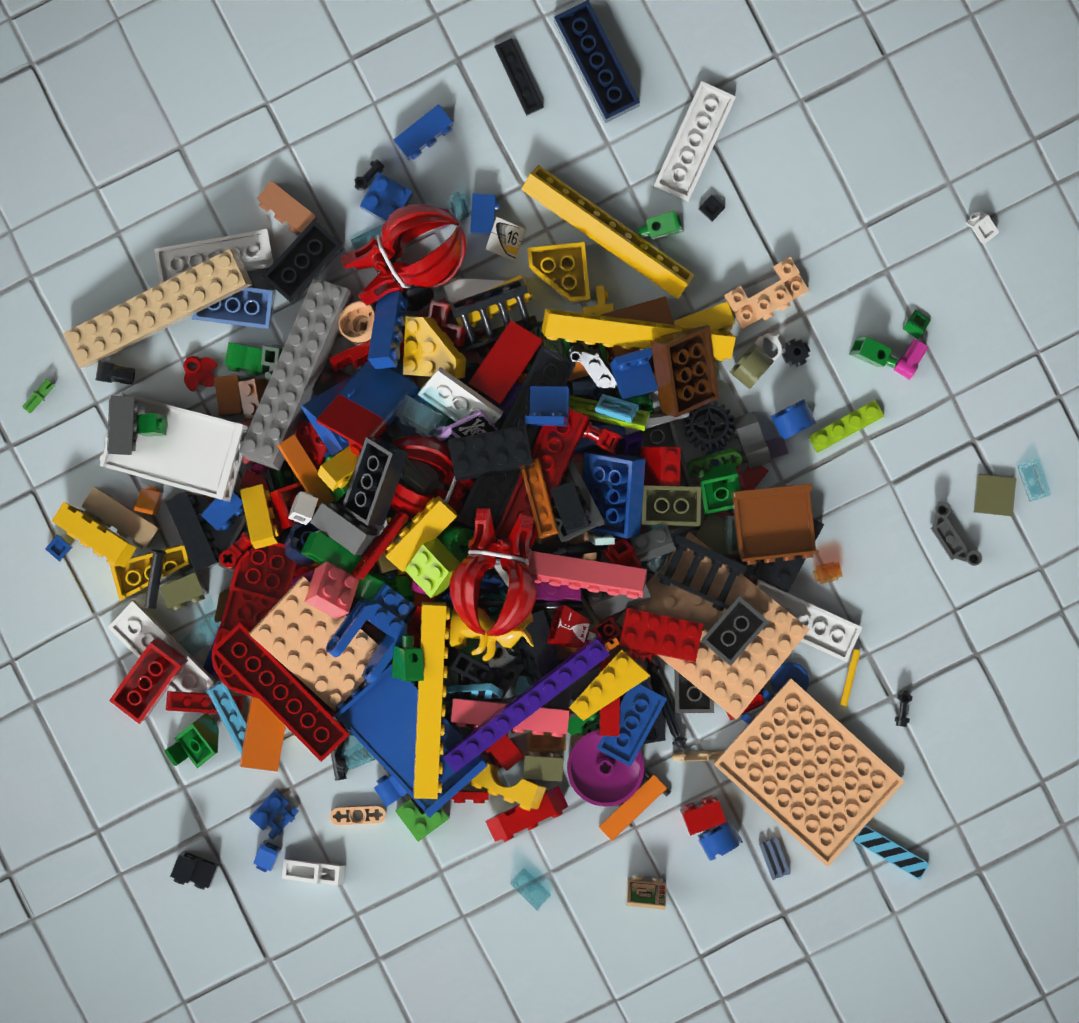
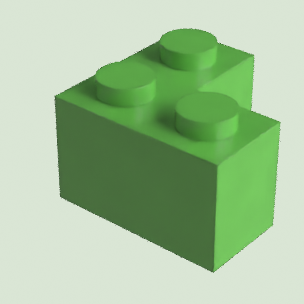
M411 798L395 810L418 842L450 818L443 807L429 818Z

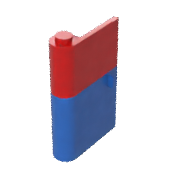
M368 360L317 418L316 422L348 439L351 452L355 455H360L365 438L380 437L416 395L418 388L414 382L389 368L375 369Z

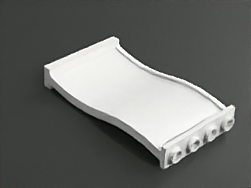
M120 392L119 396H132L134 401H138L137 412H134L133 420H136L137 414L158 413L167 416L168 427L166 435L146 437L133 432L132 439L136 440V451H132V455L107 454L106 436V445L100 456V466L230 502L243 457L239 450L249 426Z

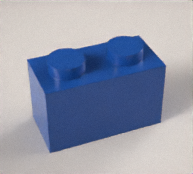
M472 193L470 234H491L495 222V212H499V200H496V195Z

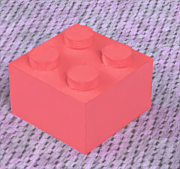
M325 562L315 568L304 602L338 619L349 613L359 579L335 565Z

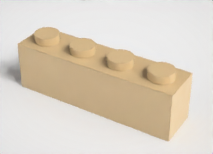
M97 487L92 488L81 506L85 509L84 513L92 518L96 515L102 519L100 523L108 528L113 526L118 529L117 534L124 538L129 536L134 540L132 543L141 549L143 547L149 548L161 529Z

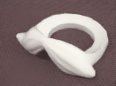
M767 333L758 337L755 342L762 350L764 338L776 344L778 351L774 357H771L773 360H776L782 352V346L778 339L779 333Z

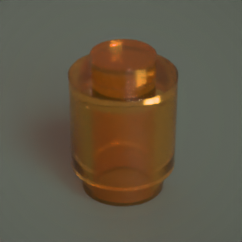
M829 562L815 566L816 570L813 571L815 582L819 581L820 585L836 581L842 577L839 562Z

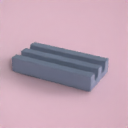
M777 837L759 843L772 880L791 874ZM775 842L780 859L785 869V871L783 872L780 869L778 860L776 858L771 843ZM766 845H768V848L770 850L771 856L773 858L775 867L778 872L777 874H774L772 866L770 864L769 858L764 847Z

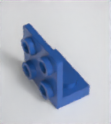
M651 348L615 357L610 363V368L622 400L658 389L648 361L653 355Z
M531 386L529 416H525V424L529 426H568L569 387Z

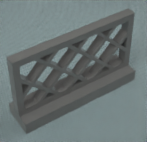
M572 458L560 485L563 484V481L567 483L573 481L575 487L579 486L584 499L581 505H586L591 523L589 524L590 527L563 537L561 533L562 520L555 518L557 522H560L558 536L562 543L596 526L600 527L605 524ZM553 500V503H552L551 505H552V508H553V510H554V507H556V504H555V501Z

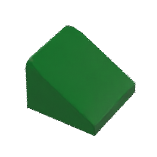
M915 309L904 325L903 330L919 339L931 319Z
M178 742L164 750L174 766L179 765L188 758Z

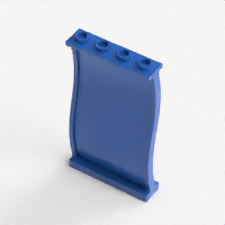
M390 662L375 681L369 682L366 680V685L362 689L358 687L350 694L352 698L347 702L343 701L336 707L335 716L340 719L371 755L398 781L430 818L486 768L487 762L478 755L455 773L443 756L444 752L460 741L463 736L445 717H441V724H444V736H440V743L444 744L443 755L439 756V762H443L442 774H439L438 781H442V792L438 793V799L414 798L418 688L411 681L405 682L391 677L392 662Z

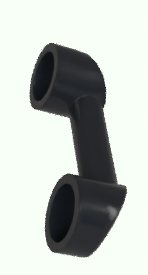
M346 739L335 748L334 752L335 767L340 772H343L347 757L341 756Z

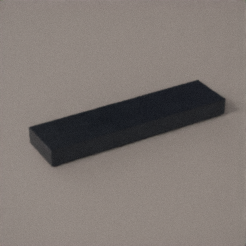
M512 38L495 45L494 48L525 115L528 116L543 109L544 107Z

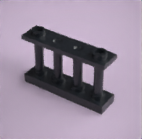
M523 279L450 303L454 318L460 317L467 335L463 344L466 351L477 350L480 346L499 339L510 322L505 305L506 300L516 299L522 320L515 322L516 324L528 331H532L535 327L539 326L535 315L529 317L523 295L528 293ZM494 304L498 306L504 326L495 329L492 328L486 310L487 307ZM474 311H479L486 331L478 335H474L468 314Z
M676 534L673 543L676 544L677 549L665 575L658 573L659 583L668 587L672 584L713 603L712 607L719 611L727 610L729 605L725 604L726 598L736 577L740 574L744 575L747 566ZM688 549L694 552V559L681 584L671 578L683 552H686ZM706 557L712 560V566L699 592L689 586L701 560H704ZM723 565L729 568L728 572L730 573L716 600L707 596V593L718 569L722 568Z

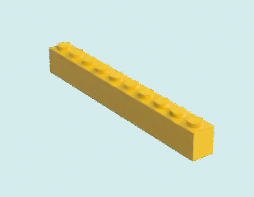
M537 165L530 173L521 188L529 196L549 208L560 218L566 220L676 299L681 296L695 276V274L540 165Z
M545 309L541 331L550 340L563 338L565 341L573 343L579 340L589 345L603 343L602 345L606 347L620 345L624 349L631 350L633 347L643 350L647 348L652 349L651 341L656 338L695 327ZM710 329L714 359L718 361L732 359L736 337L731 332Z
M422 602L420 648L423 650L424 681H418L413 795L416 799H438V793L442 792V781H438L439 774H442L443 762H439V756L443 755L444 744L440 743V736H444V724H441V717H445V705H442V697H446V686H443V678H447V666H444V659H448V647H445V639H449V628H445L446 620L450 618V608H446V603Z

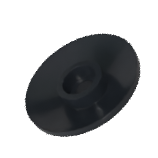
M416 286L401 293L408 302L406 311L420 310L434 298V292L430 287Z

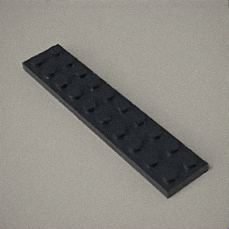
M543 345L540 346L500 430L526 425L532 450L542 426H529L525 424V416H529L530 387H565L576 363ZM521 470L476 478L456 520L475 530L477 508H489L495 531L522 473Z

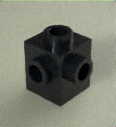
M794 338L785 343L786 347L782 349L783 353L781 355L786 364L789 363L790 367L793 365L799 367L807 362L806 359L810 356L808 353L811 351L806 342H802L801 339L796 341ZM794 349H799L800 355H795Z

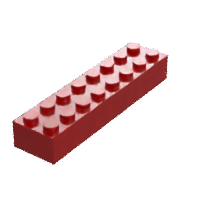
M239 622L212 651L322 762L351 733L291 671L249 634L251 630L243 622Z

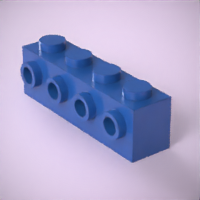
M400 291L390 292L377 300L368 360L375 369L397 367V362L400 358V343L403 340L402 331L405 325V312L408 308L407 299L403 297Z

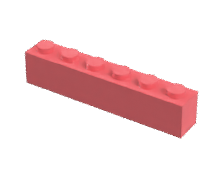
M532 551V555L529 558L530 561L527 568L535 583L547 582L552 586L568 585L569 588L576 590L585 588L594 593L604 591L613 596L622 594L632 599L643 598L647 569Z
M453 698L451 722H455V726L466 727V724H474V728H477L508 703ZM541 707L513 728V732L524 733V730H532V734L544 735V732H551V736L563 737V734H567L569 710Z

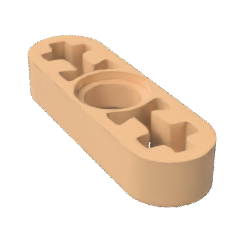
M380 805L336 807L330 813V820L335 825L381 823L386 817V810ZM366 809H370L369 813H374L375 809H379V812L383 813V815L379 819H376L375 816H369L370 820H366ZM346 810H350L349 818L351 821H347L348 817L341 818V821L334 818L337 811H340L341 814H347ZM355 810L363 812L364 817L362 820L357 821L353 818Z

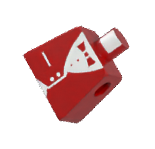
M563 605L556 608L547 643L578 648L582 647L584 642L588 643L593 639L596 633L588 630L589 619Z

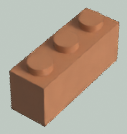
M270 181L257 197L260 202L259 206L266 212L271 210L275 213L274 218L281 224L284 221L289 224L290 227L288 229L297 236L313 220L316 221L318 219L316 215L273 181Z

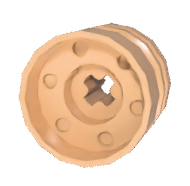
M360 301L345 307L338 320L341 334L356 346L371 341L376 310Z

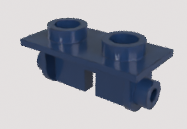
M486 571L481 580L480 588L499 595V588L501 586L504 587L506 583L501 576Z

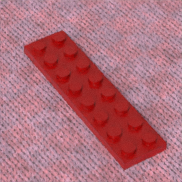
M569 409L568 426H542L531 450L532 458H539L551 504L554 498L550 489L560 486L589 420L588 416ZM522 473L496 529L495 537L507 539L520 514L533 517ZM534 519L533 534L529 543L530 549H532L538 535Z

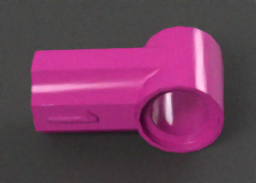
M914 339L893 370L910 380L918 369V364L928 347Z

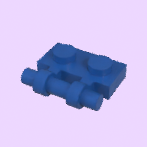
M275 789L249 819L263 831L269 825L272 830L268 836L274 840L277 835L283 833V829L289 822H293L299 810L293 806L288 811L285 807L289 801ZM281 813L284 817L277 824L273 820Z

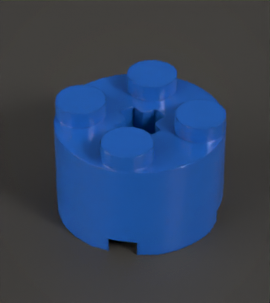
M805 399L771 416L782 440L816 424L815 418Z
M729 819L726 820V823L715 826V829L705 830L697 835L699 837L698 841L709 861L717 859L715 857L717 854L723 856L738 847L739 843H743L735 826Z

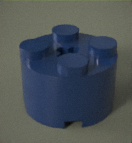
M310 521L307 525L295 524L285 540L286 556L298 564H314L315 561L301 554V551L310 532H317L320 529L311 524Z

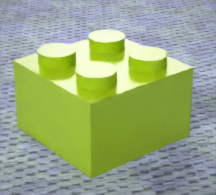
M438 538L422 544L405 571L432 598L445 592L450 585L453 570L461 563Z

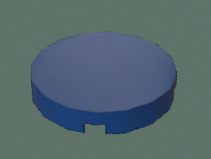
M795 662L782 663L771 677V686L775 693L790 678L805 692L809 687L807 671L803 666Z

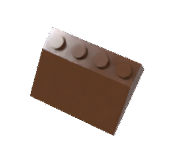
M706 325L666 334L651 341L661 413L679 417L719 398L709 326Z

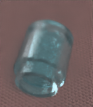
M460 192L450 194V198L447 199L450 213L458 221L470 217L465 194H460Z

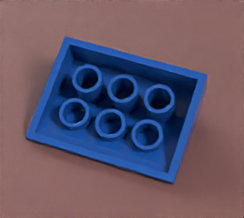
M357 373L301 406L331 456L348 447L349 440L317 423L316 420Z
M584 452L582 479L605 523L600 527L596 526L590 529V531L623 538L640 535L645 458Z

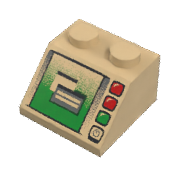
M633 875L632 878L627 879L626 906L665 910L667 884L663 882L662 878L652 877L651 880H643V876Z

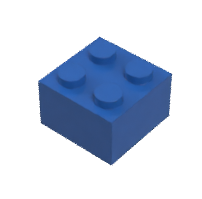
M378 173L360 207L362 210L386 222L389 215L395 210L408 205L413 192Z
M233 490L230 502L216 498L201 516L217 531H228L234 524L232 520L236 516L241 517L245 513L242 497Z

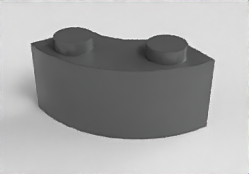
M754 412L734 418L732 422L736 425L732 428L735 430L733 437L738 438L743 463H747L749 468L753 469L772 462L768 446Z

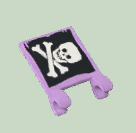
M480 410L449 426H439L435 430L437 434H440L437 435V439L444 441L450 434L455 438L499 429Z

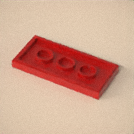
M510 321L468 385L502 405L544 341L515 322Z

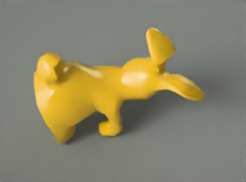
M478 607L480 626L486 632L485 635L473 632L461 620L455 609L452 611L450 625L451 647L456 646V648L460 649L467 646L468 638L480 639L479 647L471 653L472 655L481 654L487 646V653L482 656L484 661L494 657L496 640L503 647L512 648L524 636L527 642L534 647L532 637L527 629H525L528 624L533 622L532 613L528 615L523 623L509 633L500 636H487V631L496 622L491 620L483 609Z

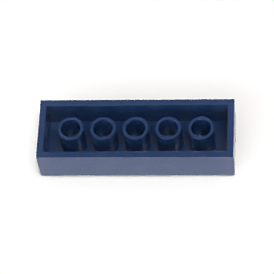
M589 0L555 16L554 23L604 122L607 123L639 107L640 101Z

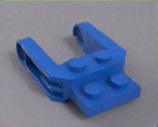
M383 584L373 599L360 600L355 604L327 643L326 652L333 657L340 656L365 621L368 620L387 634L370 657V662L361 675L369 682L375 681L393 658L394 646L402 645V635H407V624L403 621L415 605L386 584Z

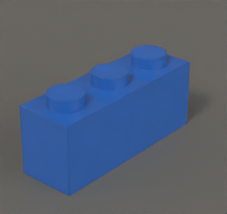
M438 104L393 140L408 161L411 158L415 160L422 154L421 150L426 146L428 148L432 147L440 135L445 136L451 132L453 122Z

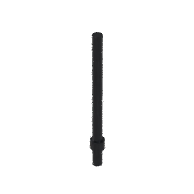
M482 597V599H478V607H481V609H489V607L503 608L505 600H491L490 597ZM535 601L533 609L556 610L557 607L565 605L572 610H583V603Z

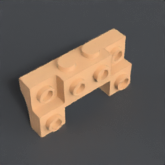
M791 257L773 267L780 281L748 299L741 286L723 296L726 302L728 301L730 309L742 330L762 318L766 321L774 316V311L777 309L783 311L791 306L789 302L809 291Z

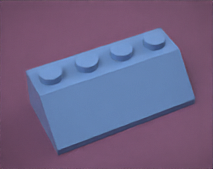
M247 287L193 314L192 320L269 329L276 290Z

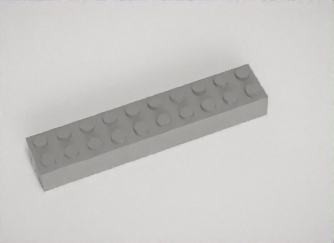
M313 278L239 450V453L244 458L280 471L285 458L277 445L289 436L296 434L304 415L301 406L310 401L340 331L338 326L340 314L345 307L352 303L354 298L348 288Z

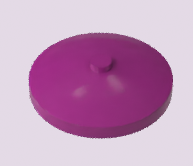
M599 730L591 731L582 736L570 751L567 761V773L570 784L583 800L593 805L608 807L621 804L635 794L642 782L644 775L642 754L639 750L631 767L596 749L602 736H599Z

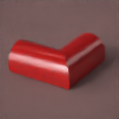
M431 301L428 317L435 319L438 323L437 325L448 335L455 346H462L466 339V332L464 327L448 324L450 304Z

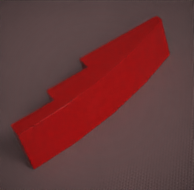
M403 335V340L400 343V351L404 350L405 335ZM370 341L330 357L329 360L333 370L337 372L351 363L355 369L368 361Z

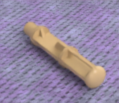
M681 751L680 753H672V761H716L724 751Z

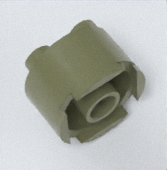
M755 343L748 349V353L745 352L739 359L738 364L736 363L729 371L749 389L753 387L774 362Z

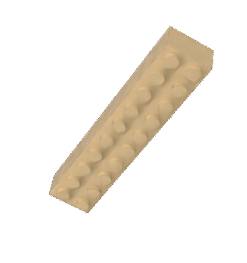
M228 249L63 334L79 368H87L253 284L237 250Z

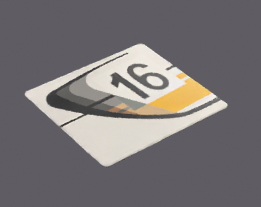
M496 217L486 250L515 261L525 229Z

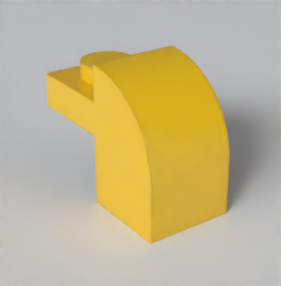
M603 285L596 286L597 305L583 307V313L602 315L612 312L613 303H605V301H609L608 290H604Z

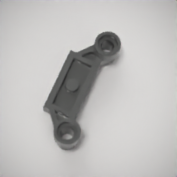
M947 502L937 503L934 509V524L930 529L950 560L958 559L972 566L979 565L982 562L981 553L976 550L970 551L967 549L947 518L951 512L950 505ZM940 506H942V507L944 508V512H943V513H940V512H939V507H940ZM972 554L975 556V560L973 562L970 560V556Z

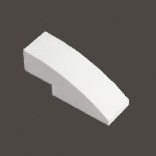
M284 859L282 879L339 886L344 884L346 865Z

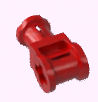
M590 421L587 422L581 436L595 441L594 443L599 445V447L613 454L616 452L615 448L619 440L623 438V436L609 429H600L592 425Z
M242 532L237 542L220 554L219 561L222 566L234 568L238 560L244 555V552L250 546H253L247 535ZM226 555H233V557L231 558L233 560L232 563H225Z

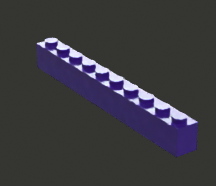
M598 635L446 750L443 756L444 760L456 773L609 656L610 649Z

